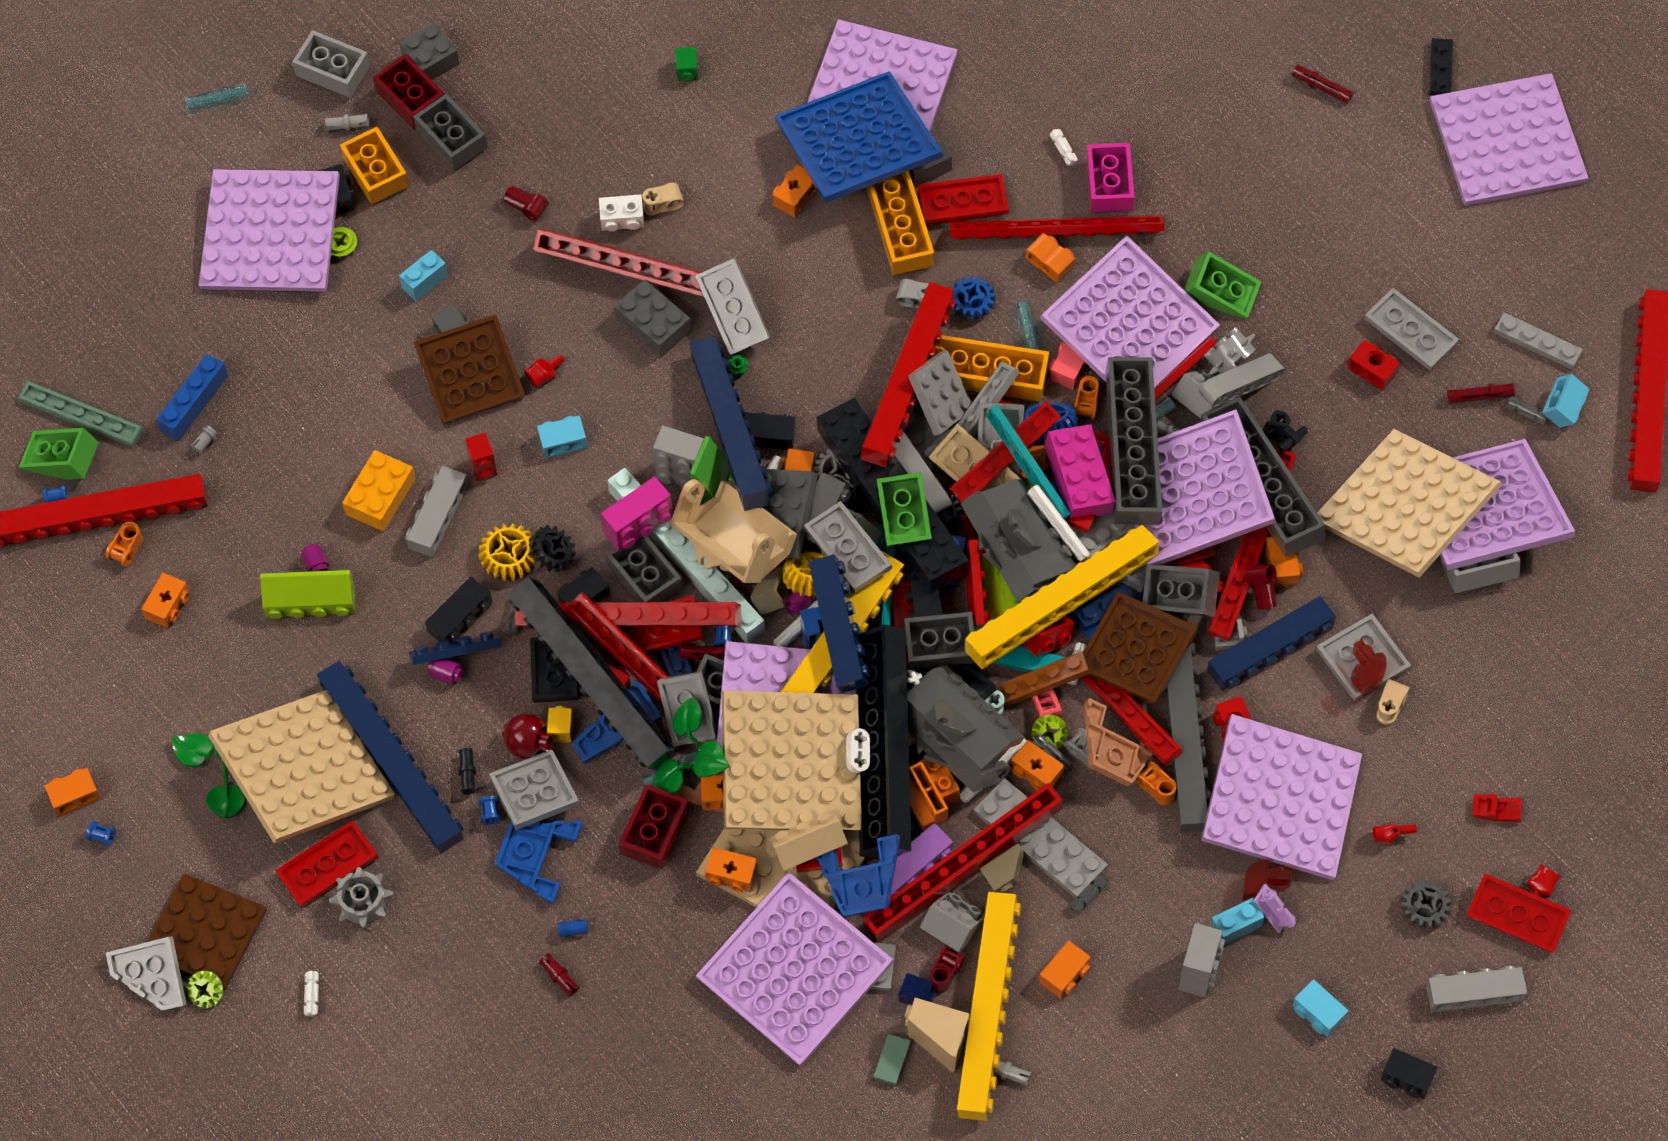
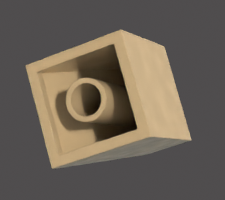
M915 998L913 1005L908 1004L905 1013V1026L908 1027V1036L946 1068L955 1072L969 1029V1013Z

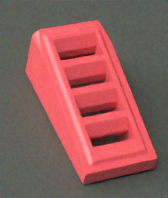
M1054 689L1031 697L1038 718L1051 714L1063 720L1062 709Z

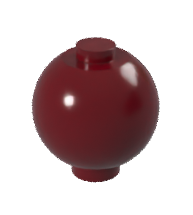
M519 714L506 723L502 729L506 748L511 754L522 759H529L541 754L542 751L548 752L553 745V734L547 733V726L544 721L533 714Z

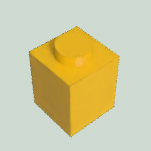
M565 706L549 708L547 733L553 734V742H571L573 727L572 708Z

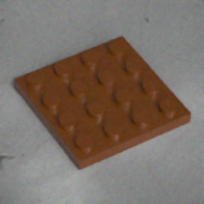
M496 314L414 342L442 424L525 397Z
M1117 592L1083 651L1091 673L1088 675L1156 706L1197 634L1198 627Z
M183 873L147 942L173 937L180 972L192 977L197 972L210 971L219 977L223 990H226L266 914L267 908Z

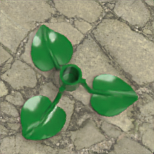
M692 697L688 698L677 709L672 724L676 734L683 736L687 733V737L700 748L699 752L695 755V763L678 765L675 759H668L660 765L654 779L655 788L671 794H675L682 786L684 775L681 769H693L697 776L705 778L714 776L730 767L718 742L711 740L702 745L692 735V732L700 728L702 721L701 708L697 700Z
M191 733L172 736L174 753L177 759L185 766L199 767L204 763L205 757L211 758L214 752L216 757L222 760L211 740L206 735ZM222 760L224 787L216 786L212 788L207 794L206 801L208 808L213 813L227 819L240 812L245 803V795L239 786L229 787L227 766Z

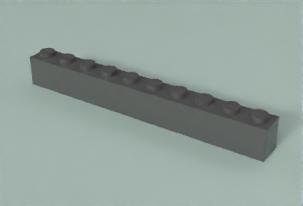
M1172 615L1188 622L1187 615ZM1194 643L1190 644L1165 689L1170 737L1182 748L1183 752L1172 760L1180 833L1203 832L1208 812L1207 802H1210L1209 788H1205L1204 782L1208 781L1207 767H1203L1202 760L1206 759L1205 746H1201L1200 739H1203V726L1198 724V718H1201V705L1196 704V698H1199V685L1194 684V677H1197L1196 663L1192 664V657L1195 656Z

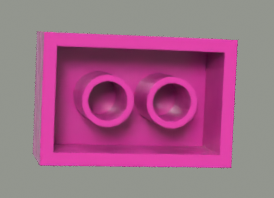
M1130 143L1087 145L1086 162L1090 213L1133 211L1134 186Z
M654 476L600 513L604 535L619 552L630 548L636 540L642 536H648L655 527L665 524L673 516L671 495Z

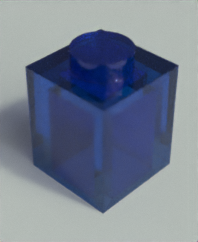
M906 973L898 993V1001L907 1005H913L915 998L933 1002L936 991H933V982Z

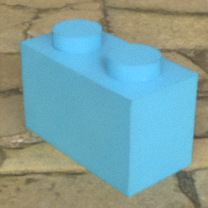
M430 250L400 274L399 278L402 289L412 299L418 301L448 276L446 263L435 252Z
M1573 374L1558 377L1542 413L1559 428L1575 424L1579 418L1580 410L1586 402L1589 388Z
M580 415L575 417L568 416L563 420L555 422L548 421L537 426L545 458L587 448L586 436Z
M1253 898L1212 917L1210 927L1222 930L1221 939L1225 940L1224 946L1262 927L1264 916L1253 901Z
M1314 979L1294 998L1293 1002L1296 1014L1310 1021L1313 1029L1319 1034L1323 1033L1327 1038L1347 1018L1349 1011Z

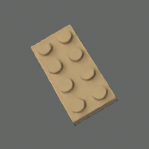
M957 423L928 457L957 482L990 451ZM1007 466L981 492L1014 479H1023Z

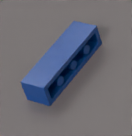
M208 354L203 357L156 419L161 433L176 441L181 439L228 377L223 362Z

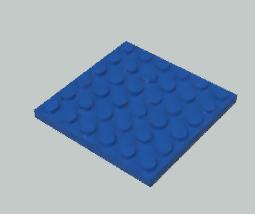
M890 71L775 115L777 125L825 203L942 158L941 149Z

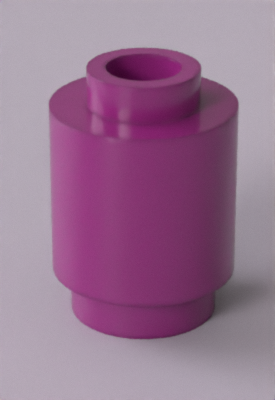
M309 544L303 548L300 556L308 572L329 571V563L320 545Z
M791 592L787 597L785 609L791 615H801L800 610L807 609L815 600V597H809L808 595L800 596L799 592Z
M447 659L431 661L428 666V674L432 675L433 679L451 685L459 682L463 675L461 665Z

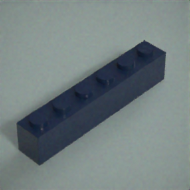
M834 554L810 561L809 567L836 686L842 693L868 686L867 677H870L867 664H864L862 656H865L864 647L858 641L860 629L857 622H854L853 615L856 612L852 601H849L848 594H851L849 583L844 580L843 574L846 573L844 562L839 560Z
M1319 596L1209 660L1207 671L1222 691L1228 687L1229 689L1234 688L1240 683V680L1245 677H1253L1258 673L1259 669L1264 666L1269 667L1273 665L1284 654L1288 656L1296 650V647L1302 644H1309L1320 633H1328L1334 626L1336 616L1322 597Z

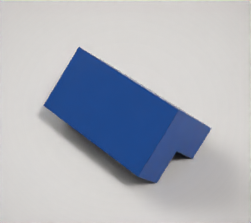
M819 607L800 610L801 633L805 649L811 650L824 632Z

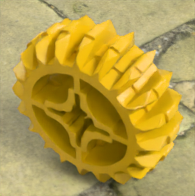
M503 523L502 529L495 526L494 533L487 531L488 538L482 537V545H479V552H481L479 553V560L482 561V567L484 569L487 568V573L489 575L493 574L495 579L502 576L504 581L507 580V577H511L514 581L517 575L523 579V572L530 574V567H535L536 565L534 561L536 556L535 554H530L533 548L529 546V543L532 541L529 529L524 531L522 525L516 529L513 523L510 527ZM500 543V547L492 554L493 549ZM526 550L524 556L518 561L517 558Z
M806 550L805 553L801 552L800 560L786 559L784 567H782L783 583L786 584L788 589H792L793 593L799 592L800 596H816L809 562L826 556L822 553H816V551L809 552Z

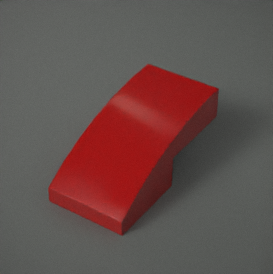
M1474 794L1473 817L1491 821L1522 822V799L1498 798L1497 794Z

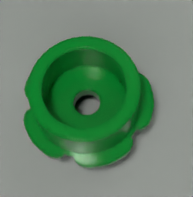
M736 355L728 360L731 374L734 376L745 374L749 365L746 358Z

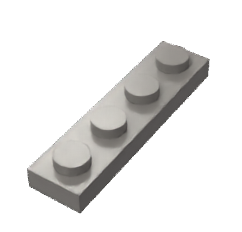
M1503 313L1494 329V334L1572 370L1583 351L1582 348L1507 313Z
M1001 362L958 424L975 437L978 432L980 402L998 403L1020 372L1016 368Z

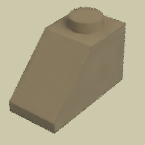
M783 565L777 567L761 580V583L756 584L754 587L751 602L761 615L780 609L786 604L791 589H788L786 584L783 583Z
M1019 843L980 868L994 892L1009 894L1014 889V886L1017 885L1024 856Z

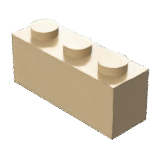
M834 811L822 813L818 818L808 822H801L796 827L787 831H780L770 838L783 871L848 844Z

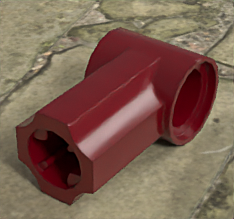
M513 185L509 186L503 198L504 203L522 211L526 218L534 222L538 221L549 205L547 199L538 193L531 195Z
M1272 564L1250 565L1247 570V579L1254 586L1256 605L1259 610L1277 606L1273 584L1277 578V571Z

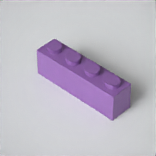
M935 823L911 842L910 852L897 855L891 896L953 852V841Z

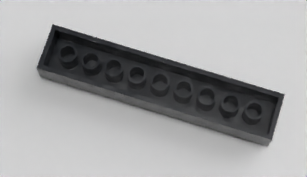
M852 398L817 416V431L884 526L877 479L908 473L896 456L893 460L889 459L886 467L861 460L862 447L872 422L857 400ZM926 500L932 539L897 544V547L929 593L932 594L969 574V560Z
M527 576L508 593V596L512 599L509 601L512 607L517 612L521 611L525 615V618H523L525 623L531 629L535 628L538 631V639L545 646H550L553 650L551 655L558 663L562 662L567 667L565 670L567 675L573 681L576 679L580 683V691L587 698H592L595 702L593 707L600 715L604 714L609 719L607 722L609 727L615 733L618 731L622 735V743L627 749L634 750L637 754L635 758L643 768L647 767L648 769L658 770L663 762L672 759L679 753L540 581Z
M886 624L858 635V641L862 643L865 651V656H862L863 662L867 664L870 677H867L869 685L856 689V695H858L859 728L864 729L870 737L869 767L865 771L860 772L861 830H859V851L861 857L880 860L877 838L895 834L899 835L900 842L897 855L911 851L905 629Z

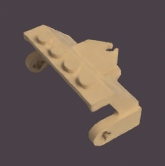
M696 479L688 481L681 491L670 525L693 542L699 565L704 564V558L707 559L704 569L720 566L721 570L730 571L744 583H761V580L790 554L797 534L762 507L744 511L736 487L728 481H721L715 497L700 505L705 491L704 485Z

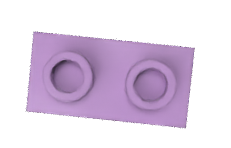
M1264 884L1253 901L1278 933L1281 932L1284 926L1293 927L1296 924L1295 916L1287 908L1283 907L1284 904L1277 896V892Z

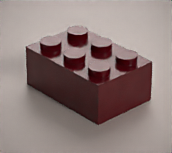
M406 54L373 76L375 91L414 131L416 129L413 116L445 95Z
M646 784L619 841L620 854L663 870L689 813L688 800Z

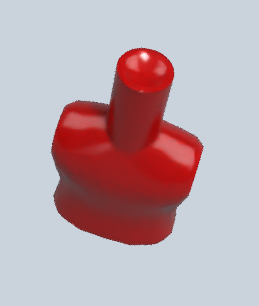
M560 354L549 362L544 358H539L532 366L524 370V373L534 387L538 389L542 384L552 381L556 377L554 368L565 360Z
M1416 824L1373 826V839L1375 843L1391 844L1399 835L1417 833Z
M1540 864L1538 870L1527 883V886L1532 890L1533 894L1549 898L1561 876Z

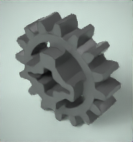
M1422 879L1420 885L1413 881L1412 888L1408 886L1405 888V894H1402L1401 897L1403 903H1401L1400 909L1406 910L1403 917L1411 918L1410 925L1417 922L1418 929H1421L1422 925H1426L1427 929L1430 930L1432 924L1438 928L1441 923L1440 920L1446 922L1448 917L1446 914L1451 912L1449 906L1452 899L1446 898L1449 894L1448 890L1441 891L1442 884L1436 887L1434 886V880L1426 884V881ZM1415 896L1414 900L1416 902H1414V904L1411 905V898ZM1441 903V910L1438 913L1437 906Z

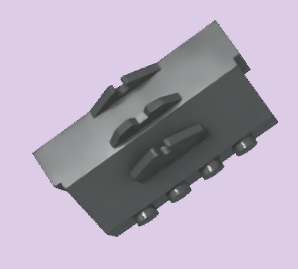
M1014 479L983 492L976 491L961 503L978 533L979 549L986 551L983 556L1001 573L1017 603H1021L1026 597H1031L1041 587L1048 586L1061 574L1068 573L1076 566L1071 557V550L1064 545L1060 535L1029 496L1028 491L1031 489L1029 483L1020 479Z
M943 665L929 671L920 680V684L914 685L907 691L908 732L915 738L917 752L919 754L921 752L928 753L924 756L925 760L947 767L972 792L997 784L1008 775L1011 767L1004 760H998L1009 748L1021 744L1024 736L1006 718L1002 717L991 704L981 698L976 690L969 687L961 676L955 674L947 665Z

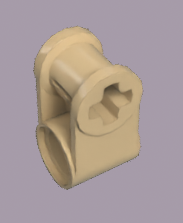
M672 182L649 188L642 194L644 201L643 211L650 216L668 211H676L684 206V200L677 183Z
M1388 679L1379 701L1376 715L1377 720L1381 724L1391 725L1396 721L1401 707L1407 699L1410 690L1409 686Z

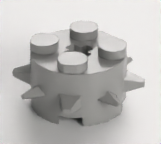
M1235 327L1227 334L1229 339L1224 336L1215 344L1217 349L1215 350L1213 347L1204 355L1213 366L1209 375L1216 372L1222 374L1236 368L1256 350L1251 344L1255 334L1245 337Z
M357 867L355 874L349 873L342 879H336L339 884L337 886L338 892L337 895L329 899V903L340 906L342 913L339 921L342 922L347 919L360 924L361 927H365L379 916L384 917L386 915L384 911L386 899L393 896V891L382 888L380 882L383 877L382 873L375 876L367 871L363 873L361 867Z

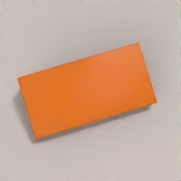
M922 761L909 767L910 810L923 832L934 823L938 825L948 820V807Z

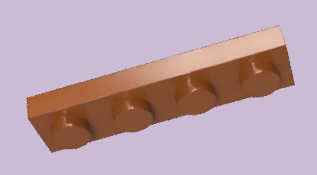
M1081 651L998 685L1000 692L1004 695V703L1008 707L1091 673L1085 655Z

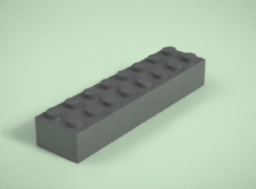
M1108 357L1106 387L1112 489L1116 501L1114 505V523L1159 525L1162 515L1152 357Z
M1239 396L1201 414V422L1237 409L1276 523L1265 527L1285 558L1324 541L1325 524L1241 397Z

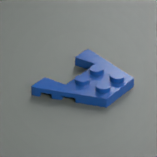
M574 820L573 822L562 823V821H553V823L536 822L518 830H515L512 822H510L495 861V866L554 905L561 885L559 882L541 878L539 875L553 837L576 843L583 826L582 821Z
M895 834L877 838L879 863L839 871L837 849L815 857L823 869L821 871L829 882L832 895L843 917L889 909L900 842L899 835Z

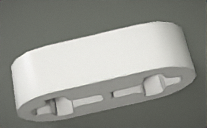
M861 728L849 732L846 738L847 768L852 773H860L865 771L870 763V737ZM858 736V738L861 739L862 742L858 744V741L855 740L854 737ZM854 759H858V761L861 762V765L858 766V764L854 762Z

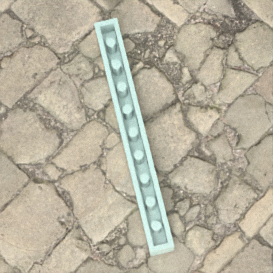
M623 468L607 480L609 493L617 501L641 486L626 468ZM671 519L667 523L655 527L648 536L708 602H736L741 604V627H734V630L746 643L750 644L765 632L764 619L716 567L704 569L707 563L706 558H704L703 565L698 564L693 542L670 525Z

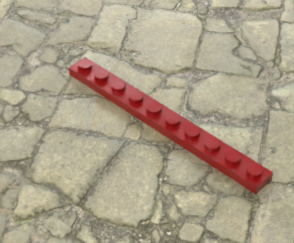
M1162 215L949 222L950 238H955L956 240H965L969 237H976L977 239H987L988 237L1006 239L1010 236L1029 238L1033 235H1041L1042 233L1048 236L1062 235L1064 237H1070L1074 234L1093 236L1097 233H1104L1105 235H1115L1116 233L1134 235L1138 232L1157 234L1164 231V219Z
M1276 448V452L1291 473L1297 454L1288 451L1280 453ZM1266 527L1244 534L1208 635L1230 641L1236 620L1239 617L1250 587L1247 579V570L1250 565H1258L1269 535Z

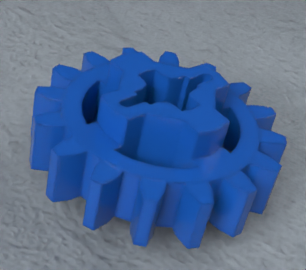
M970 275L969 280H966L963 276L961 283L955 281L954 287H950L954 289L953 298L956 299L954 306L955 315L962 313V319H965L967 316H970L971 321L974 320V316L982 319V313L989 315L990 309L994 308V287H989L988 280L981 282V276L977 280L974 279L973 275Z

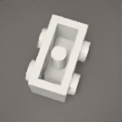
M641 194L599 198L602 231H616L618 229L635 230L644 227Z

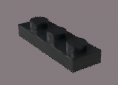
M1432 38L1429 87V95L1431 96L1451 92L1452 39Z

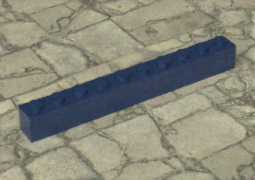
M715 336L689 342L692 360L743 509L747 511L770 505L771 485L770 482H765L764 480L767 479L764 466L760 467L759 465L761 463L759 451H754V448H756L754 436L748 434L751 432L748 419H743L745 417L743 405H738V402H740L738 390L732 388L735 384L732 374L727 373L729 371L727 359H722L724 356L722 345L717 344Z
M340 660L317 674L319 684L324 691H328L327 693L331 696L332 700L334 699L340 708L339 710L343 716H346L352 729L358 735L374 762L437 851L442 854L463 840L461 831L464 829L457 818L455 820L452 819L449 806L445 801L440 802L437 798L439 793L434 785H428L425 781L427 777L421 767L416 768L412 763L415 760L409 750L404 751L400 746L402 745L401 739L396 733L392 734L388 729L390 724L384 716L380 717L376 712L378 708L372 699L368 700L365 697L366 691L360 682L355 683L353 680L354 674L349 666L344 667Z

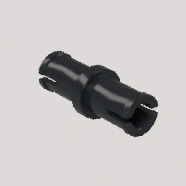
M462 748L459 750L460 767L458 769V774L461 776V792L464 795H471L476 792L474 778L476 767L473 763V750L471 748Z

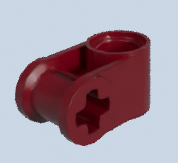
M945 945L942 947L930 972L929 984L934 992L944 993L949 989L956 974L960 971L966 955L952 952ZM942 976L946 980L939 982L935 980V977Z

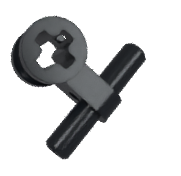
M1276 410L1272 413L1270 421H1267L1264 425L1263 430L1268 437L1272 439L1280 438L1283 441L1277 446V450L1283 453L1288 448L1296 446L1301 441V438L1308 433V429L1302 426L1297 431H1294L1289 426L1290 417L1284 411Z

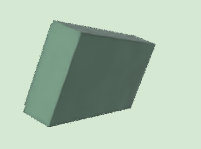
M888 1034L874 1074V1080L894 1086L897 1085L911 1044L910 1040Z

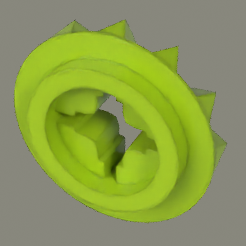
M346 227L334 228L331 257L337 256L340 259L341 256L346 255L349 257L352 251L355 252V247L358 244L357 237L351 229ZM342 240H344L345 245H340L339 247H337L336 242H341Z
M1048 714L1041 716L1033 724L1031 731L1032 739L1039 734L1043 735L1047 731V723L1051 729L1059 730L1053 734L1054 742L1048 736L1045 737L1047 739L1046 742H1050L1057 749L1060 748L1068 737L1067 725L1056 715Z
M200 971L189 978V983L186 987L188 990L187 998L191 999L193 1005L199 1006L202 1009L210 1008L220 1001L223 995V985L216 974L210 971ZM208 983L206 990L209 993L200 996L201 988L198 985L204 986Z

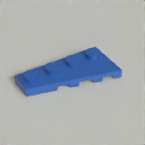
M636 680L628 690L651 719L657 722L662 716L641 683ZM604 714L572 742V746L583 764L622 742V735L618 731L615 733L607 724L609 719Z

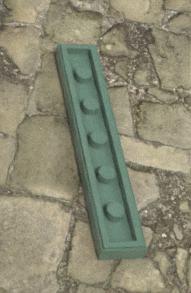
M27 381L17 398L23 404L133 448L144 431L140 425L30 381Z

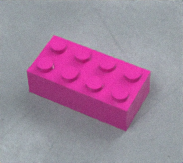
M1091 424L1049 431L1044 446L1061 500L1071 513L1069 518L1096 514L1095 517L1111 514L1116 501Z

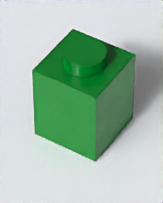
M696 47L675 48L677 81L698 80Z

